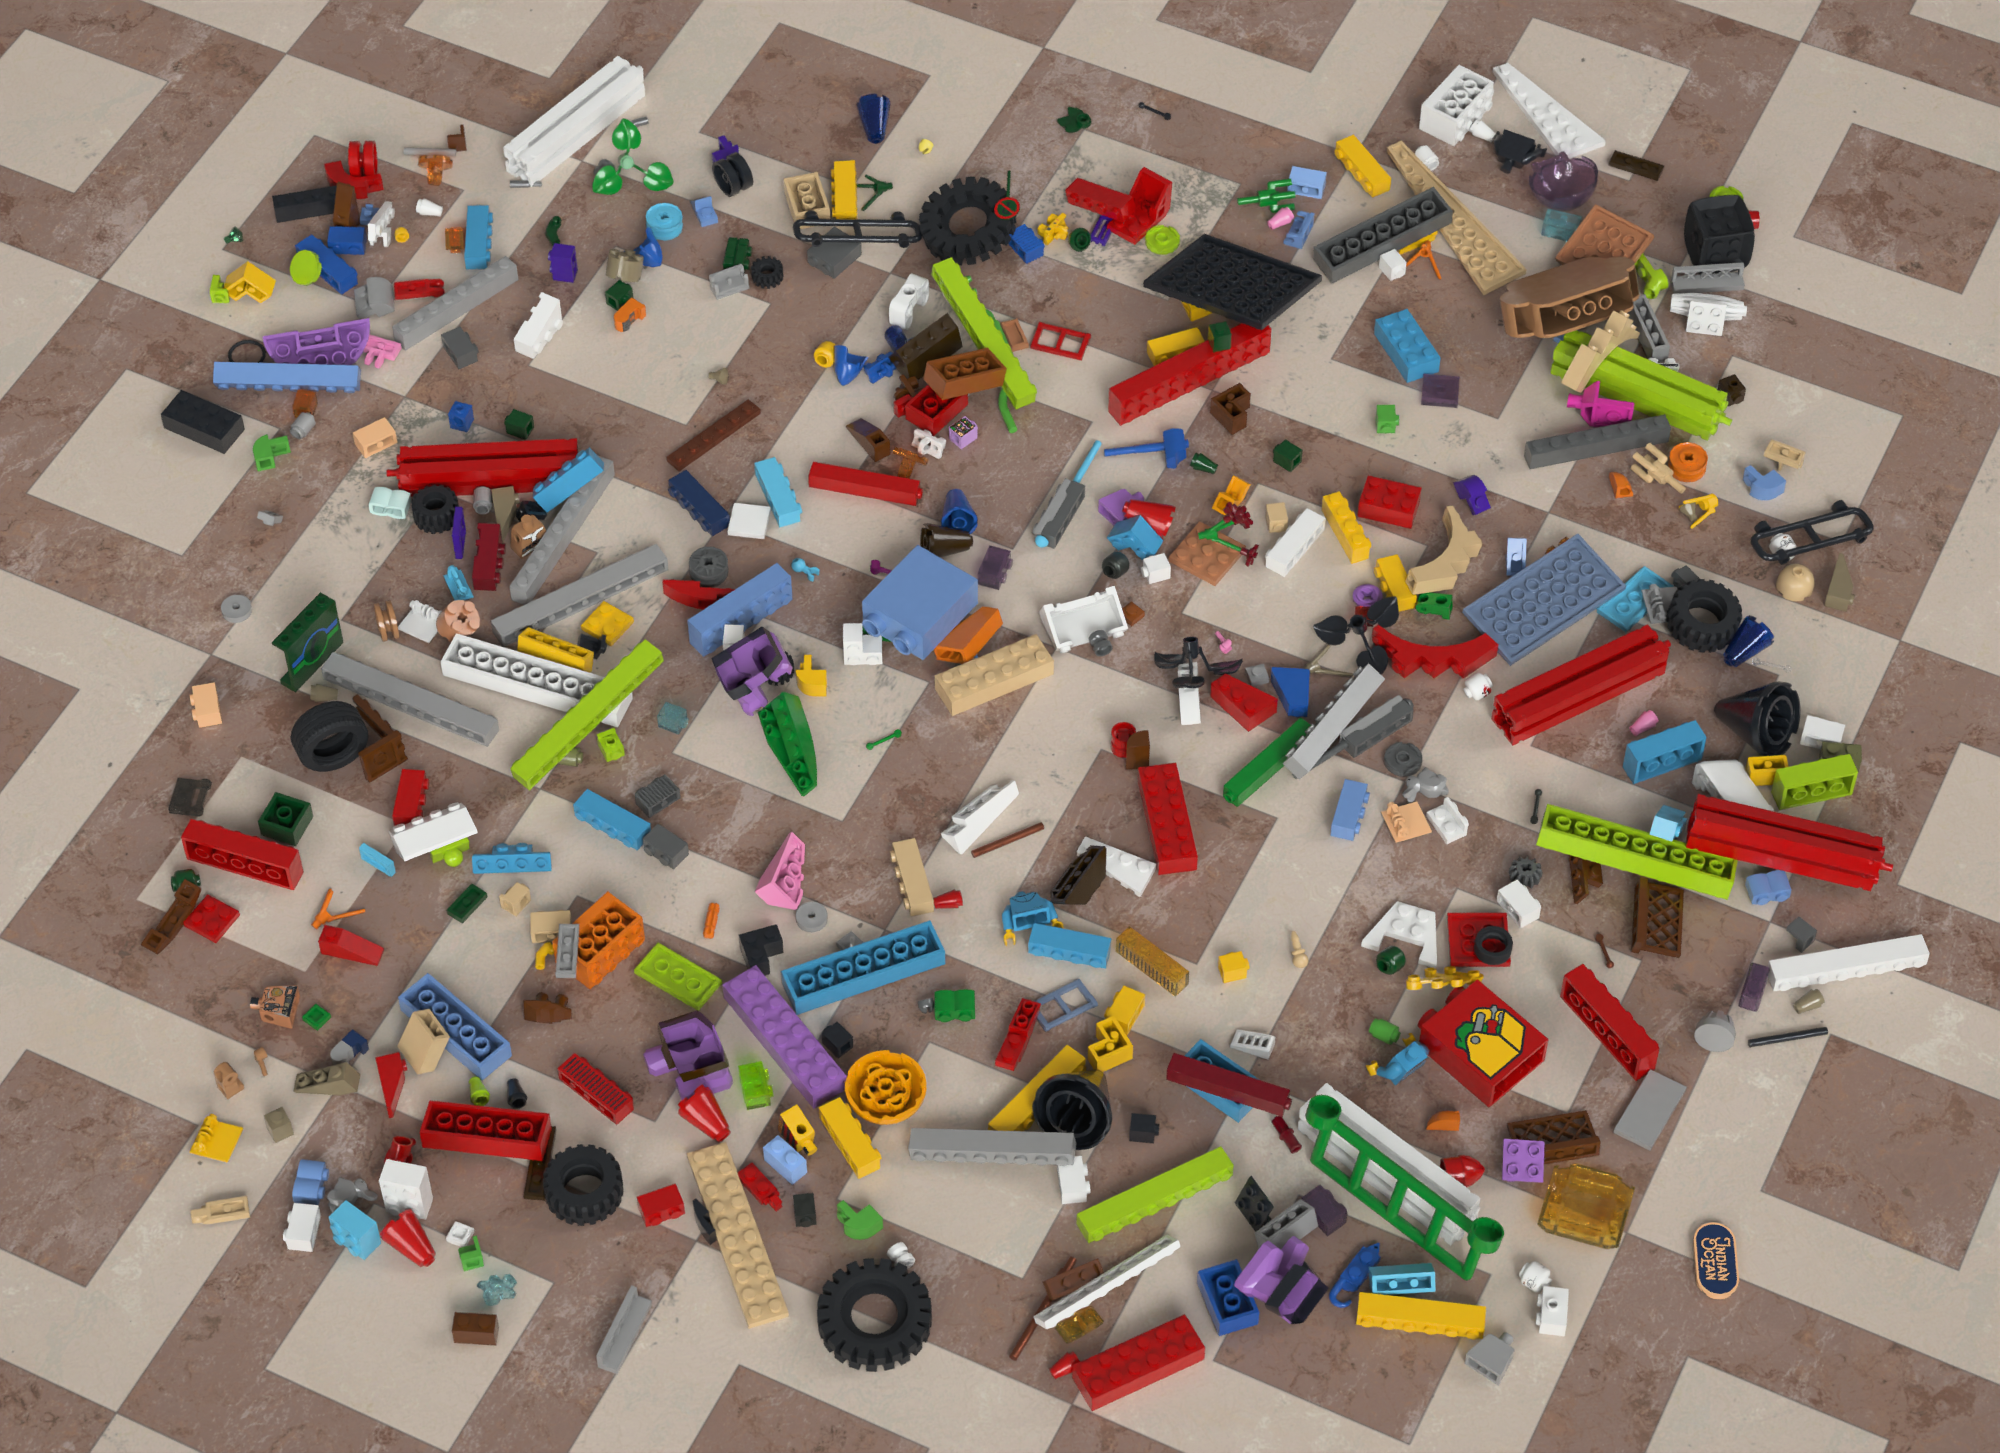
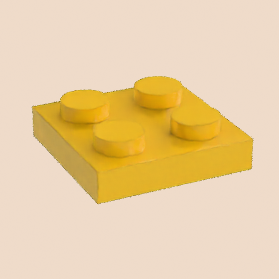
M603 601L582 623L581 630L597 639L602 634L606 635L605 643L612 646L634 623V617Z

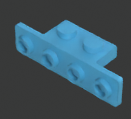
M501 843L493 846L492 854L472 855L474 874L546 872L552 870L551 853L533 852L532 844L518 843L516 845H507Z

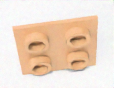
M1417 801L1399 807L1394 802H1390L1387 805V810L1381 812L1395 843L1432 833Z

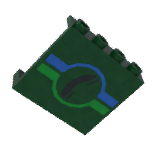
M321 592L272 641L273 646L284 651L288 672L280 679V683L295 693L324 664L330 655L344 643L336 602Z

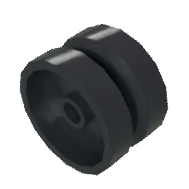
M734 152L726 156V159H720L713 163L712 171L714 178L726 196L732 197L738 194L740 189L746 190L753 186L752 172L745 159L739 153Z

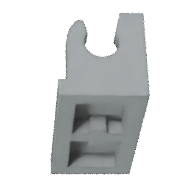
M742 264L709 275L710 289L717 300L750 289L747 273L744 274Z

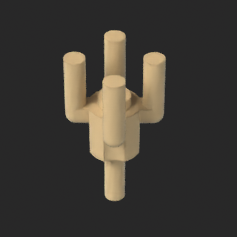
M1648 443L1645 448L1656 456L1657 460L1648 454L1645 457L1638 452L1633 455V458L1648 471L1646 473L1636 464L1631 466V470L1647 483H1651L1655 479L1660 484H1670L1681 494L1686 490L1682 484L1672 477L1673 470L1665 465L1668 457L1651 443Z

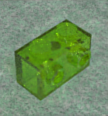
M762 1061L739 1065V1078L746 1109L751 1110L771 1106L770 1098L774 1097L772 1085L767 1084V1080H770L768 1068L764 1069Z

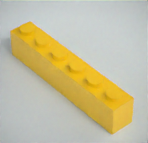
M1066 1045L988 1123V1130L1024 1131L1030 1129L1035 1120L1032 1105L1035 1100L1036 1091L1041 1084L1048 1078L1058 1074L1086 1071V1058L1069 1045Z
M1360 1292L1356 1324L1363 1327H1382L1386 1330L1400 1329L1406 1332H1425L1429 1335L1443 1334L1448 1337L1460 1336L1472 1340L1483 1339L1486 1306Z

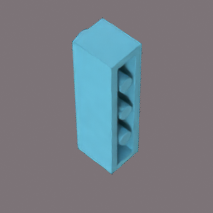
M775 457L754 463L755 476L771 507L779 528L800 522L802 508L800 503L795 501L796 495L794 490L789 488L788 477L783 475L782 464H778Z

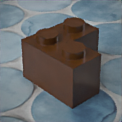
M1238 383L1211 398L1210 413L1231 435L1247 426V412L1245 410L1250 408L1251 393L1241 383Z

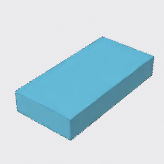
M365 843L359 847L362 860L390 877L396 873L394 861Z

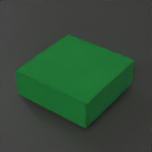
M317 1004L302 1016L303 1021L317 1031L331 1018V1014Z

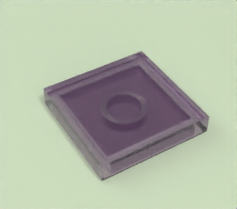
M1423 374L1421 405L1457 408L1460 377Z

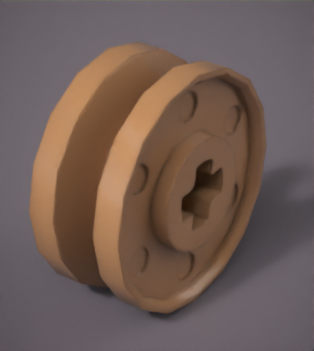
M391 600L385 601L386 610H382L379 603H374L376 622L382 641H388L387 632H391L394 639L400 638Z

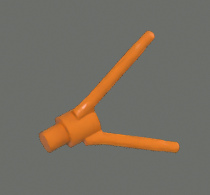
M1426 240L1421 245L1420 250L1408 260L1406 267L1419 256L1429 257L1434 271L1440 280L1442 277L1432 256L1431 242Z
M328 889L322 908L315 916L311 926L317 930L321 924L324 925L326 922L329 923L333 920L364 913L365 909L331 916L326 909L334 892L332 889Z

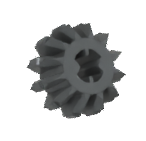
M1519 856L1517 861L1513 860L1509 868L1511 882L1518 879L1522 885L1528 886L1531 889L1534 885L1540 883L1543 874L1541 863H1536L1535 858L1529 860L1528 856L1525 859Z

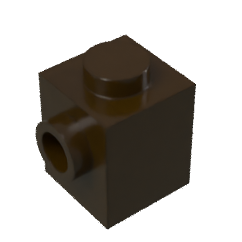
M1735 374L1719 380L1717 390L1728 393L1726 400L1728 401V407L1744 401L1746 388Z

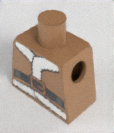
M524 515L521 518V522L512 527L510 547L521 559L533 552L546 532L544 525L534 515Z

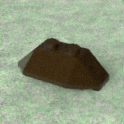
M1090 845L1086 852L1079 855L1067 867L1050 891V901L1053 904L1086 905L1090 901L1092 895L1106 877L1107 849L1105 846Z

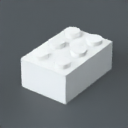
M386 1159L379 1179L386 1212L398 1216L401 1212L411 1209L415 1212L418 1219L426 1220L433 1201L427 1167Z

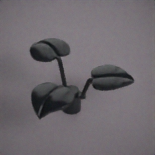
M1392 596L1375 602L1367 612L1370 620L1361 615H1354L1348 624L1343 617L1335 615L1313 625L1318 637L1329 645L1336 646L1342 644L1346 639L1345 634L1349 633L1351 629L1355 634L1361 635L1367 651H1362L1358 655L1356 660L1358 668L1360 666L1364 668L1369 663L1382 675L1388 665V655L1381 646H1375L1370 649L1364 634L1367 630L1366 623L1371 625L1377 623L1383 628L1394 625L1399 618L1398 600L1396 596Z
M1186 637L1183 639L1182 655L1160 654L1157 652L1154 654L1156 666L1162 669L1176 668L1179 664H1183L1189 659V677L1175 678L1172 681V685L1175 688L1194 689L1204 685L1205 680L1202 676L1193 677L1192 659H1196L1199 653L1208 671H1213L1216 675L1233 674L1238 671L1243 662L1242 659L1209 665L1202 651V646L1199 647L1197 637Z

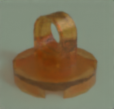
M423 155L418 158V166L428 169L427 179L429 185L439 186L442 181V170L451 169L453 167V159L450 160V157L433 155L431 158Z
M894 447L892 453L903 458L897 477L909 479L915 463L927 466L929 461L924 456L919 457L916 453L902 448Z

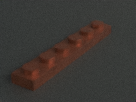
M749 399L667 456V462L678 471H681L760 415L761 409Z

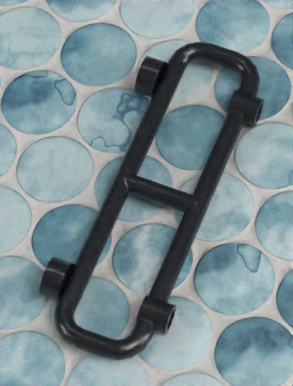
M811 210L805 213L804 219L796 220L793 223L795 237L803 242H812L814 247L821 246L822 242L899 243L901 248H906L909 246V243H917L922 239L919 224L911 220H905L902 212H894L891 215V220L819 219L817 212ZM800 226H853L855 236L820 235L818 232L804 235L800 231ZM860 226L911 227L915 231V236H907L905 233H901L898 236H862Z
M1838 500L1831 506L1833 511L1831 513L1771 528L1767 521H1761L1755 525L1754 530L1756 533L1752 535L1750 543L1761 559L1769 562L1778 560L1781 565H1784L1790 560V557L1854 539L1858 544L1863 543L1867 536L1873 532L1874 525L1862 509L1857 507L1848 508L1843 500ZM1854 514L1861 518L1866 525V529L1857 528L1851 533L1821 541L1811 525ZM1804 528L1814 542L1789 550L1780 549L1774 554H1768L1760 546L1758 540Z

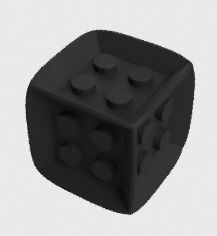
M1722 195L1703 198L1690 203L1685 219L1684 237L1693 266L1743 262L1744 268L1747 267L1753 253L1755 233L1753 222L1744 200L1739 195ZM1714 271L1712 274H1717L1721 271Z

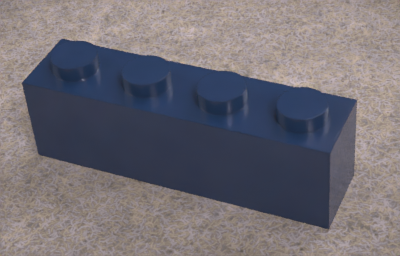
M687 470L668 480L670 496L679 501L680 506L690 513L693 520H697L705 532H708L713 537L729 527V513Z

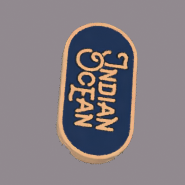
M1714 1222L1703 1224L1696 1230L1693 1238L1696 1283L1698 1288L1706 1293L1708 1297L1725 1299L1736 1291L1739 1284L1735 1236L1723 1224Z

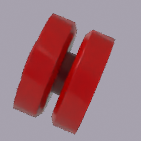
M360 141L349 142L348 164L351 176L362 177L363 169L365 176L378 173L375 141H365L363 150Z

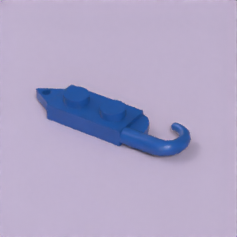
M1380 1243L1368 1247L1363 1246L1340 1275V1278L1329 1292V1300L1334 1306L1345 1308L1352 1303V1300L1340 1302L1336 1296L1341 1289L1354 1292L1360 1288L1369 1276V1267H1376L1380 1262Z

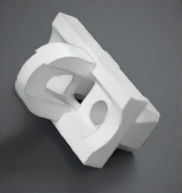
M918 428L914 430V439L911 446L918 449L917 453L921 455L927 453L940 459L946 445V439L942 437L936 438L926 429L924 431Z

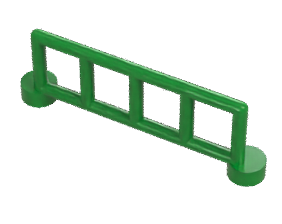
M1327 1095L1312 1097L1309 1101L1305 1118L1312 1127L1319 1130L1310 1156V1162L1463 1280H1470L1473 1277L1481 1254H1492L1499 1249L1504 1237V1229L1501 1224L1488 1217H1480L1474 1221L1469 1219L1339 1120L1341 1106L1337 1100ZM1332 1131L1359 1150L1351 1177L1324 1158ZM1370 1159L1397 1179L1388 1206L1361 1186ZM1408 1188L1435 1208L1426 1235L1398 1214ZM1446 1217L1468 1233L1467 1241L1471 1247L1464 1264L1436 1243Z

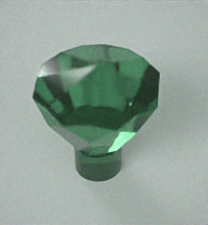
M236 226L233 227L229 235L224 237L226 244L244 241L242 231Z

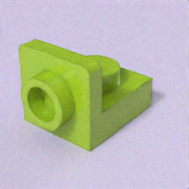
M220 275L212 276L209 290L212 303H229L228 289L223 288L224 282H221Z

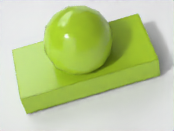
M466 837L430 851L432 862L436 863L444 859L448 866L457 867L463 861L462 852L470 849L469 840Z

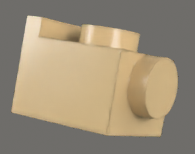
M516 882L513 887L506 891L505 895L501 894L499 896L501 908L517 916L531 901L529 888L523 883Z

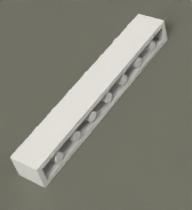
M1920 934L1770 960L1766 973L1773 991H1786L1790 988H1804L1813 984H1825L1836 980L1844 981L1847 978H1861L1870 974H1883L1893 970L1901 971L1910 967H1922L1927 964L1930 953L1923 935Z

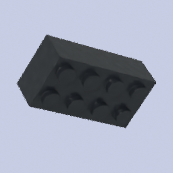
M183 390L175 396L161 413L165 429L223 454L228 451L245 430L242 415Z

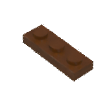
M1097 1258L1043 1281V1285L1050 1301L1076 1291L1102 1275L1104 1271Z

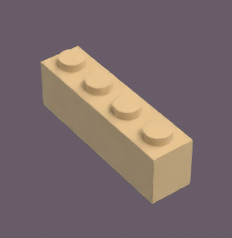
M912 838L893 842V851H890L891 862L896 864L894 867L895 876L900 878L901 881L899 882L900 893L905 895V898H903L905 910L909 909L911 917L934 912V900L916 839Z

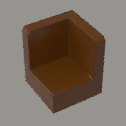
M464 124L460 125L461 134L447 135L449 149H456V152L467 151Z

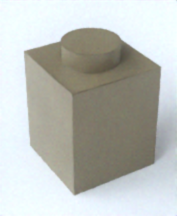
M283 1107L264 1115L266 1127L275 1143L294 1135L291 1121Z

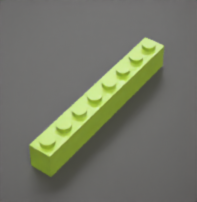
M1222 1146L1077 1213L1076 1224L1088 1243L1099 1241L1107 1234L1116 1233L1124 1226L1139 1222L1141 1218L1148 1215L1152 1216L1159 1210L1171 1207L1184 1198H1191L1195 1193L1201 1190H1208L1220 1181H1227L1233 1176L1234 1165Z

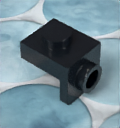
M581 633L578 637L577 646L593 651V658L598 659L601 653L604 654L606 651V635L602 634L599 639Z

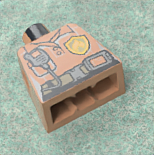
M298 986L266 987L262 998H251L250 1008L259 1010L263 1022L292 1029L300 1000Z

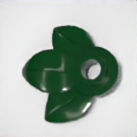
M1068 107V116L1058 118L1057 122L1060 126L1065 127V132L1074 133L1080 129L1090 127L1091 118L1088 114L1083 113L1081 109Z

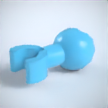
M795 558L791 563V567L795 572H804L807 574L808 580L812 582L814 581V575L812 574L819 575L820 569L817 567L810 568L806 566L805 561L801 558Z

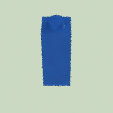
M1271 668V683L1288 716L1307 717L1310 669Z

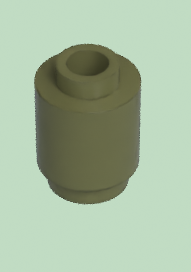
M574 747L558 764L578 767L579 764H582L583 752H581L580 748Z

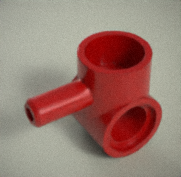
M404 1136L393 1137L391 1147L386 1153L384 1164L386 1159L411 1164L413 1158L411 1149L416 1145V1140Z

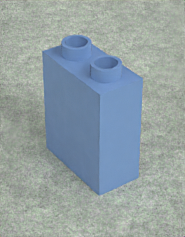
M917 545L862 601V625L871 636L879 637L881 635L893 642V645L900 653L904 655L912 653L924 660L978 604V579Z

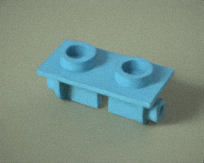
M454 565L449 566L447 574L443 575L454 600L465 601L474 598L462 571L458 570Z

